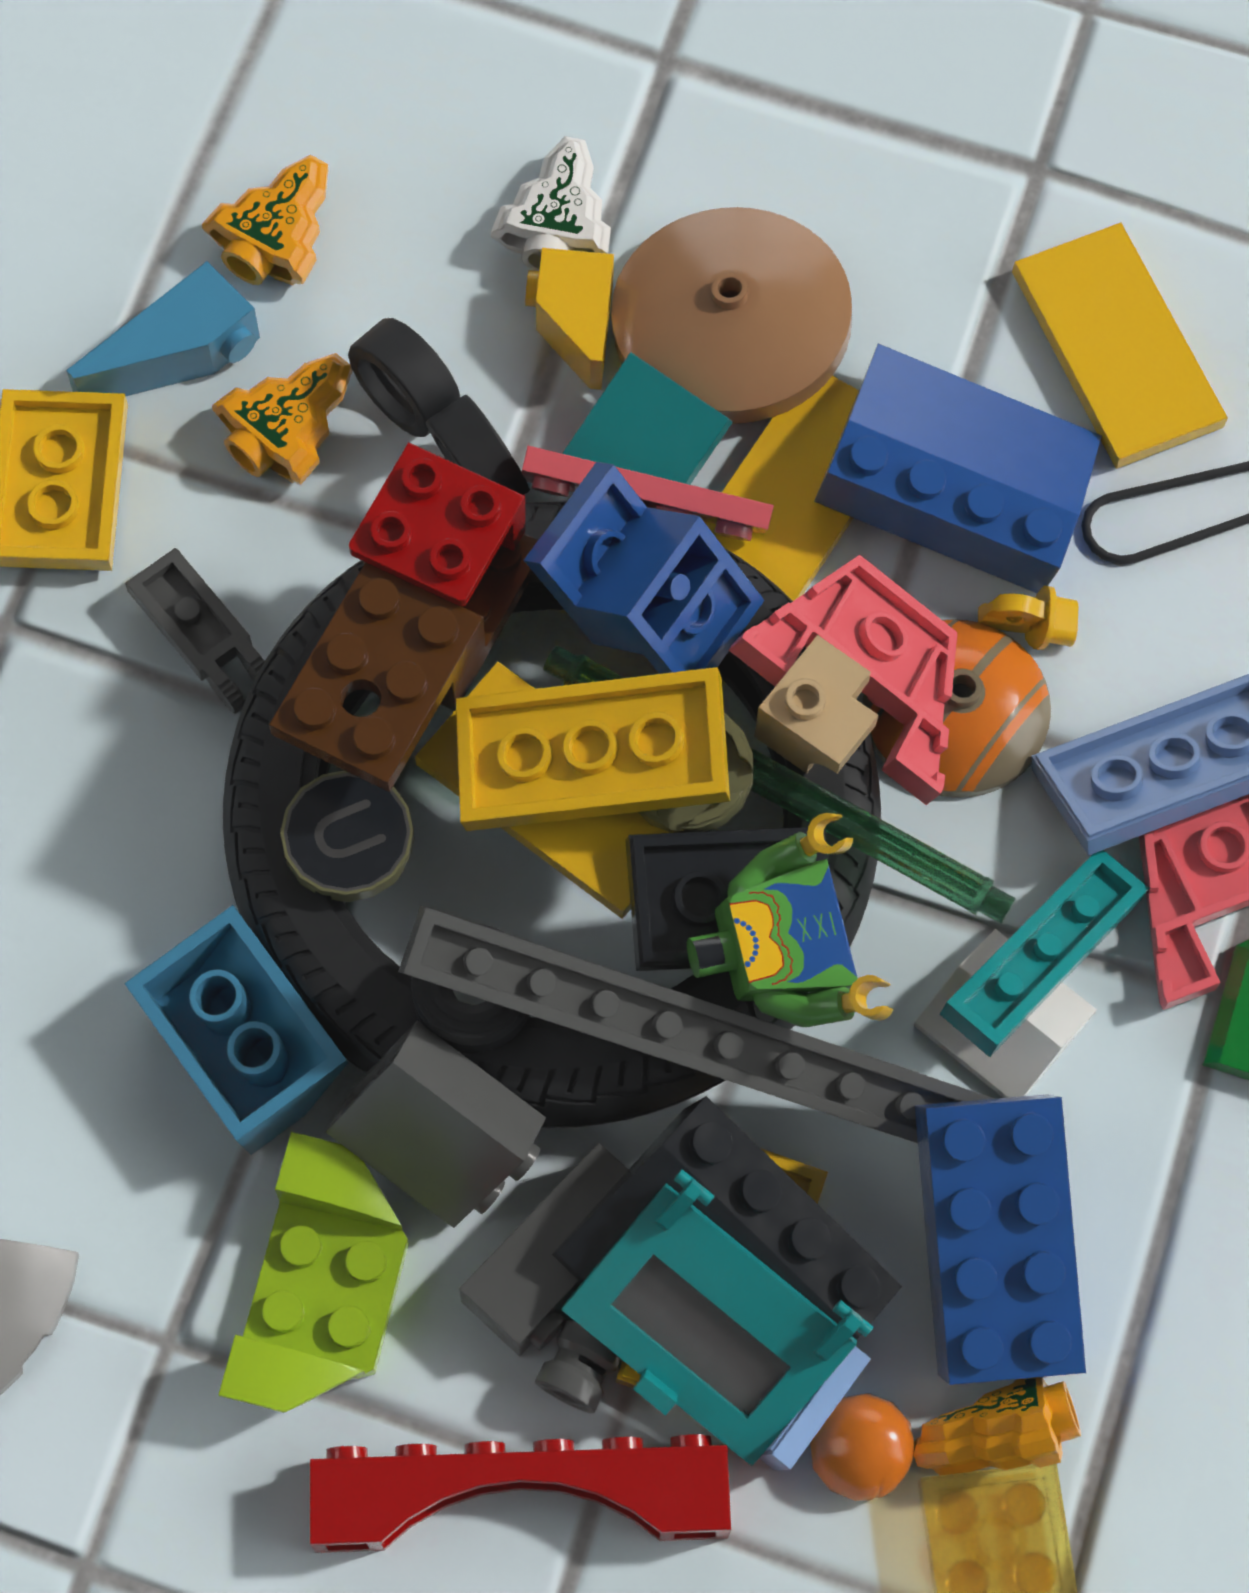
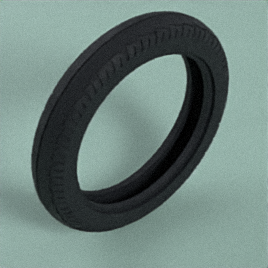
M566 502L525 503V534L539 540ZM725 549L765 600L741 633L742 635L754 625L757 626L769 618L785 604L793 601L764 574L742 558ZM360 560L327 585L293 620L266 658L253 682L242 708L229 753L223 796V836L229 879L239 914L343 1056L367 1073L417 1020L419 1021L413 1003L411 990L412 976L398 972L400 966L385 955L365 934L343 901L331 900V896L321 895L317 891L315 893L300 884L288 867L280 834L285 810L300 788L319 776L328 774L331 764L271 735L269 727L280 705L364 566L365 562ZM534 574L512 613L547 609L564 610ZM803 647V649H802V651L800 652L798 658H799V657L801 656V654L805 651V649H806L805 647ZM729 651L718 666L722 680L737 695L756 723L759 706L775 686ZM357 690L349 694L344 701L343 708L354 716L372 691ZM870 733L838 774L819 764H814L806 774L767 746L774 763L781 791L784 817L783 828L808 827L812 819L819 814L835 813L841 814L843 817L826 825L827 844L833 846L842 839L853 838L851 848L845 853L828 854L829 868L849 946H851L870 897L878 861L881 834L880 784ZM729 971L696 978L693 974L678 985L670 988L671 990L790 1030L795 1026L761 1013L754 1001H738L734 994ZM529 1017L522 1030L501 1047L481 1053L460 1052L545 1116L546 1119L541 1128L583 1127L636 1118L677 1105L726 1081L536 1017Z

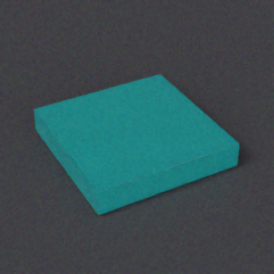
M630 352L562 454L594 462L614 464L615 467L691 485L733 421Z

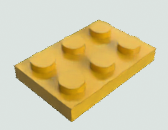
M2 390L0 408V567L112 571L128 411L125 394Z

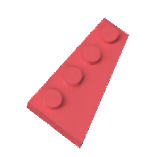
M528 445L522 474L527 482L532 483V489L551 495L568 497L569 492H574L596 462ZM616 467L648 508L700 516L703 521L716 524L714 533L742 541H751L753 532L764 534L768 530L774 505Z

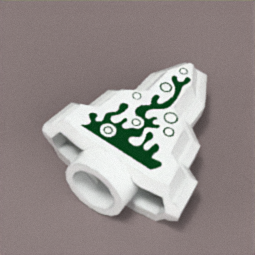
M564 136L544 158L539 178L522 184L513 204L500 207L491 230V238L500 242L507 249L521 253L523 263L532 270L539 271L542 248L606 254L609 252L611 227L601 221L602 199L591 189L594 167L585 140Z

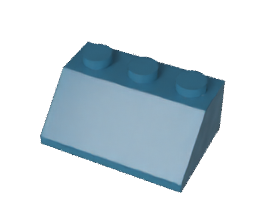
M234 905L124 983L235 1140L250 1155L257 1152L303 1118L348 1064L343 1054Z

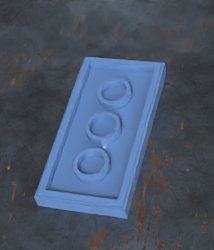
M1249 674L1031 756L1033 773L1088 856L1249 794Z

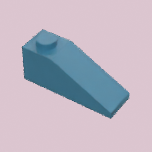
M206 261L67 369L72 391L123 393L125 396L215 374L229 362L236 363L245 358L260 338L255 308Z

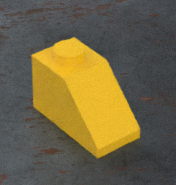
M542 248L539 271L528 270L525 306L536 307V331L590 389L602 390L613 291L614 254Z

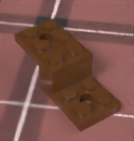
M524 533L514 551L500 545L465 606H458L365 562L270 722L271 735L390 792L439 705L441 704L455 711L456 698H463L534 575V572L524 562V559L538 540ZM357 690L372 691L381 700L377 710L364 717L349 714L343 708V704L349 694Z

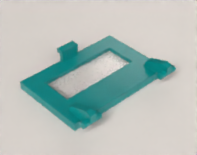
M681 1170L675 1176L674 1181L683 1187V1190L678 1193L666 1183L565 1302L561 1310L641 1375L633 1390L666 1416L675 1404L678 1405L750 1466H753L857 1345V1340L852 1335L858 1331L866 1337L872 1331L873 1326L842 1300L832 1310L842 1318L841 1321L837 1324L692 1205L697 1199L707 1206L714 1198V1195L684 1170Z

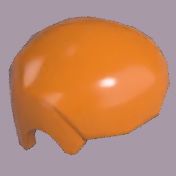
M870 1393L843 1397L810 1442L814 1471L830 1491L854 1501H869L874 1498H882L892 1492L908 1473L914 1460L915 1441L911 1423L894 1402Z

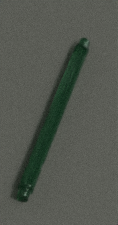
M558 645L553 648L543 667L544 672L563 681V685L624 678L591 660L588 656L584 654L576 656ZM751 748L753 753V786L751 791L809 823L819 814H841L842 818L831 821L826 825L825 830L827 833L840 840L853 838L852 846L965 908L976 916L980 912L1000 924L1003 923L1016 898L993 886L995 882L993 879L981 875Z

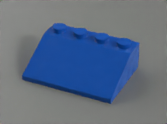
M878 343L814 502L1038 593L1044 585L1048 586L1061 568L1082 510L1102 435Z

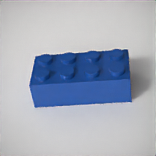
M1045 1094L915 1105L938 1376L949 1385L1086 1373L1062 1097Z

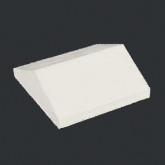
M995 929L958 966L915 1021L914 1027L1002 1098L1021 1097L1028 1094L1091 1019L1097 1009L1062 982L991 1057H988L939 1014L946 1002L1008 940V938Z

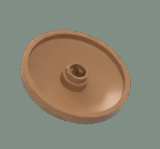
M730 207L705 210L680 218L652 234L636 249L624 265L618 277L611 304L614 342L622 364L629 353L632 352L733 421L732 424L756 422L785 413L802 404L819 391L833 376L846 353L851 336L852 297L845 271L831 248L820 237L800 223L770 211L754 208Z

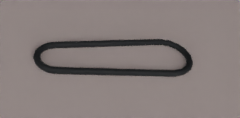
M1249 461L1107 493L1095 499L1084 512L1081 524L1084 541L1090 550L1104 561L1119 565L1131 564L1248 524L1249 514L1130 555L1109 553L1100 547L1092 536L1090 526L1095 512L1099 507L1109 502L1248 471Z

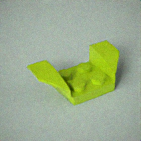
M295 1132L290 1133L275 1187L279 1206L243 1336H234L218 1394L219 1397L282 1413L303 1405L352 1378L360 1379L376 1373L409 1245L408 1238L403 1232L399 1220L362 1159L341 1144Z

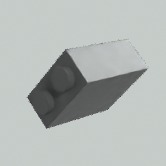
M417 1020L350 1090L325 1133L454 1228L473 1209L480 1214L486 1212L503 1190L504 1180L508 1176L518 1181L530 1169L541 1148L534 1144V1141L546 1117Z

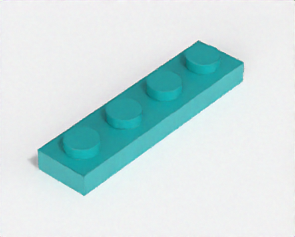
M1104 850L1092 854L946 1002L939 1015L988 1057H991L1142 900L1149 887Z

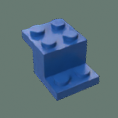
M596 462L524 559V562L593 644L642 654L659 674L718 667L729 652L731 645L739 638L765 601L700 516L648 508L614 464Z

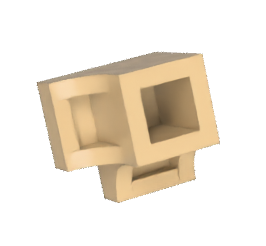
M817 635L759 706L754 737L806 774L814 764L825 766L838 774L877 723L878 714L856 700L868 684L871 672Z

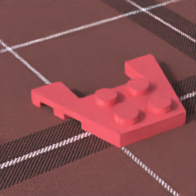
M858 555L812 586L805 594L791 603L788 602L769 618L745 631L731 645L729 651L773 686H776L793 666L803 647L807 648L817 635L871 672L869 682L862 690V693L874 705L883 708L903 724V729L881 770L922 803L928 805L941 794L944 788L945 775L939 773L940 754L948 747L949 729L943 725L945 702L952 697L957 632L865 558Z
M1249 794L1139 836L1144 884L1149 887L1146 892L1158 998L1163 1010L1215 991L1221 983L1194 927L1249 906Z

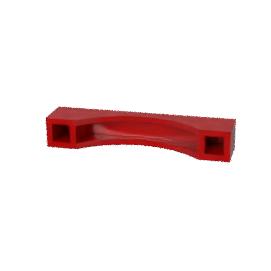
M703 1434L674 1436L670 1438L671 1447L643 1448V1439L639 1437L606 1438L602 1440V1449L574 1450V1441L569 1439H545L533 1442L532 1452H506L505 1443L480 1441L465 1444L464 1454L437 1455V1446L433 1444H404L395 1447V1456L368 1457V1448L362 1446L331 1447L326 1449V1458L310 1459V1545L315 1553L384 1551L411 1527L446 1507L481 1495L518 1490L558 1492L596 1502L634 1521L659 1541L728 1539L731 1532L727 1445H712L711 1436Z

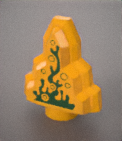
M308 155L283 168L269 186L249 188L234 204L220 203L202 223V229L224 249L221 259L234 275L252 285L262 284L268 275L290 285L296 283L304 284L317 261L316 254L312 249L320 233L315 213L326 198L328 164L312 155Z
M337 353L304 363L288 378L266 377L250 390L234 388L212 405V410L231 432L224 440L230 455L244 470L255 477H260L271 468L291 483L295 482L301 485L320 463L316 450L329 435L327 416L344 398L352 374L351 365Z
M1043 1377L1016 1379L1008 1386L985 1393L971 1406L942 1414L923 1424L921 1436L915 1440L913 1455L918 1467L932 1469L940 1476L962 1475L990 1466L1009 1470L1033 1464L1041 1468L1061 1463L1063 1454L1061 1442L1081 1437V1430L1070 1393L1064 1381L1048 1386Z

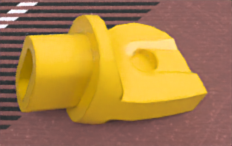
M1044 585L1035 598L1024 594L1009 593L1000 594L991 602L983 603L978 607V623L999 630L1025 633V640L1029 646L1036 650H1044L1049 643L1072 647L1078 632L1079 606L1077 600L1056 596L1054 587Z

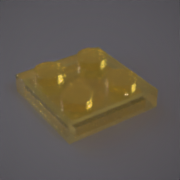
M1057 1464L1041 1468L1035 1465H1026L1009 1470H981L921 1477L918 1480L934 1593H1078Z

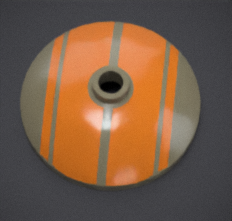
M946 619L943 621L957 632L953 686L956 684L966 685L972 691V695L967 698H960L952 692V697L944 705L943 725L949 729L948 747L940 754L939 773L945 775L944 788L940 796L974 797L988 794L1007 786L1032 765L1031 756L1040 753L1049 730L1051 718L1050 695L1039 666L1032 656L1013 638L998 629L979 624L978 622ZM863 694V705L878 714L876 726L870 732V737L875 752L882 762L885 763L903 729V724L883 708L874 705Z

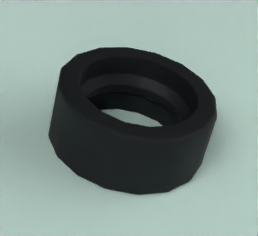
M394 318L382 319L350 346L348 359L351 369L364 391L393 423L415 437H426L430 433L426 421L460 398L458 386L438 354L418 333Z
M463 395L426 421L430 434L446 460L522 495L530 491L524 475L508 448L484 413L468 395Z

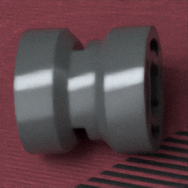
M566 1320L557 1336L559 1349L553 1360L543 1363L535 1379V1384L548 1394L574 1408L587 1413H595L604 1395L601 1384L608 1373L617 1370L622 1359L577 1322Z

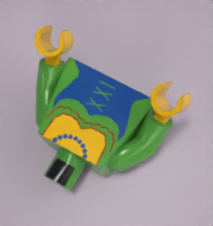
M819 814L809 824L807 835L803 832H798L760 851L729 882L728 898L715 909L719 932L691 937L687 940L688 959L691 970L696 978L729 971L734 994L738 1001H754L761 1013L799 1027H812L851 1020L855 1012L877 1021L885 1020L892 1014L893 1009L888 1006H877L872 1009L867 1007L866 998L873 988L888 987L891 984L875 975L857 977L828 860L816 861V853L818 852L841 854L851 848L853 838L842 839L833 846L828 845L824 840V828L831 821L842 818L841 814Z

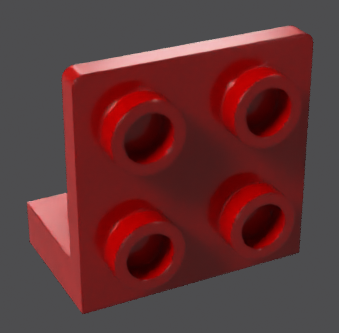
M408 442L350 540L349 552L353 557L458 606H465L500 545L514 551L525 533V496Z

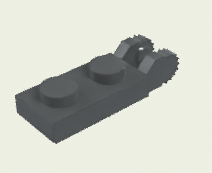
M174 548L125 583L127 591L200 680L206 679L219 699L223 701L232 713L236 714L244 706L243 693L233 681H230L221 667L235 657H238L254 681L265 660L252 646L248 632L180 551Z

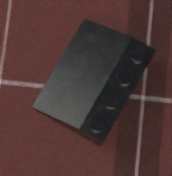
M707 1096L684 1108L552 1254L582 1283L666 1183L678 1193L683 1190V1187L675 1182L674 1178L681 1170H684L714 1195V1198L707 1206L697 1199L692 1205L837 1324L842 1318L832 1310L840 1300L871 1324L902 1288L870 1254ZM654 1254L611 1304L747 1417L790 1368L789 1365ZM856 1331L852 1336L857 1340L861 1334Z

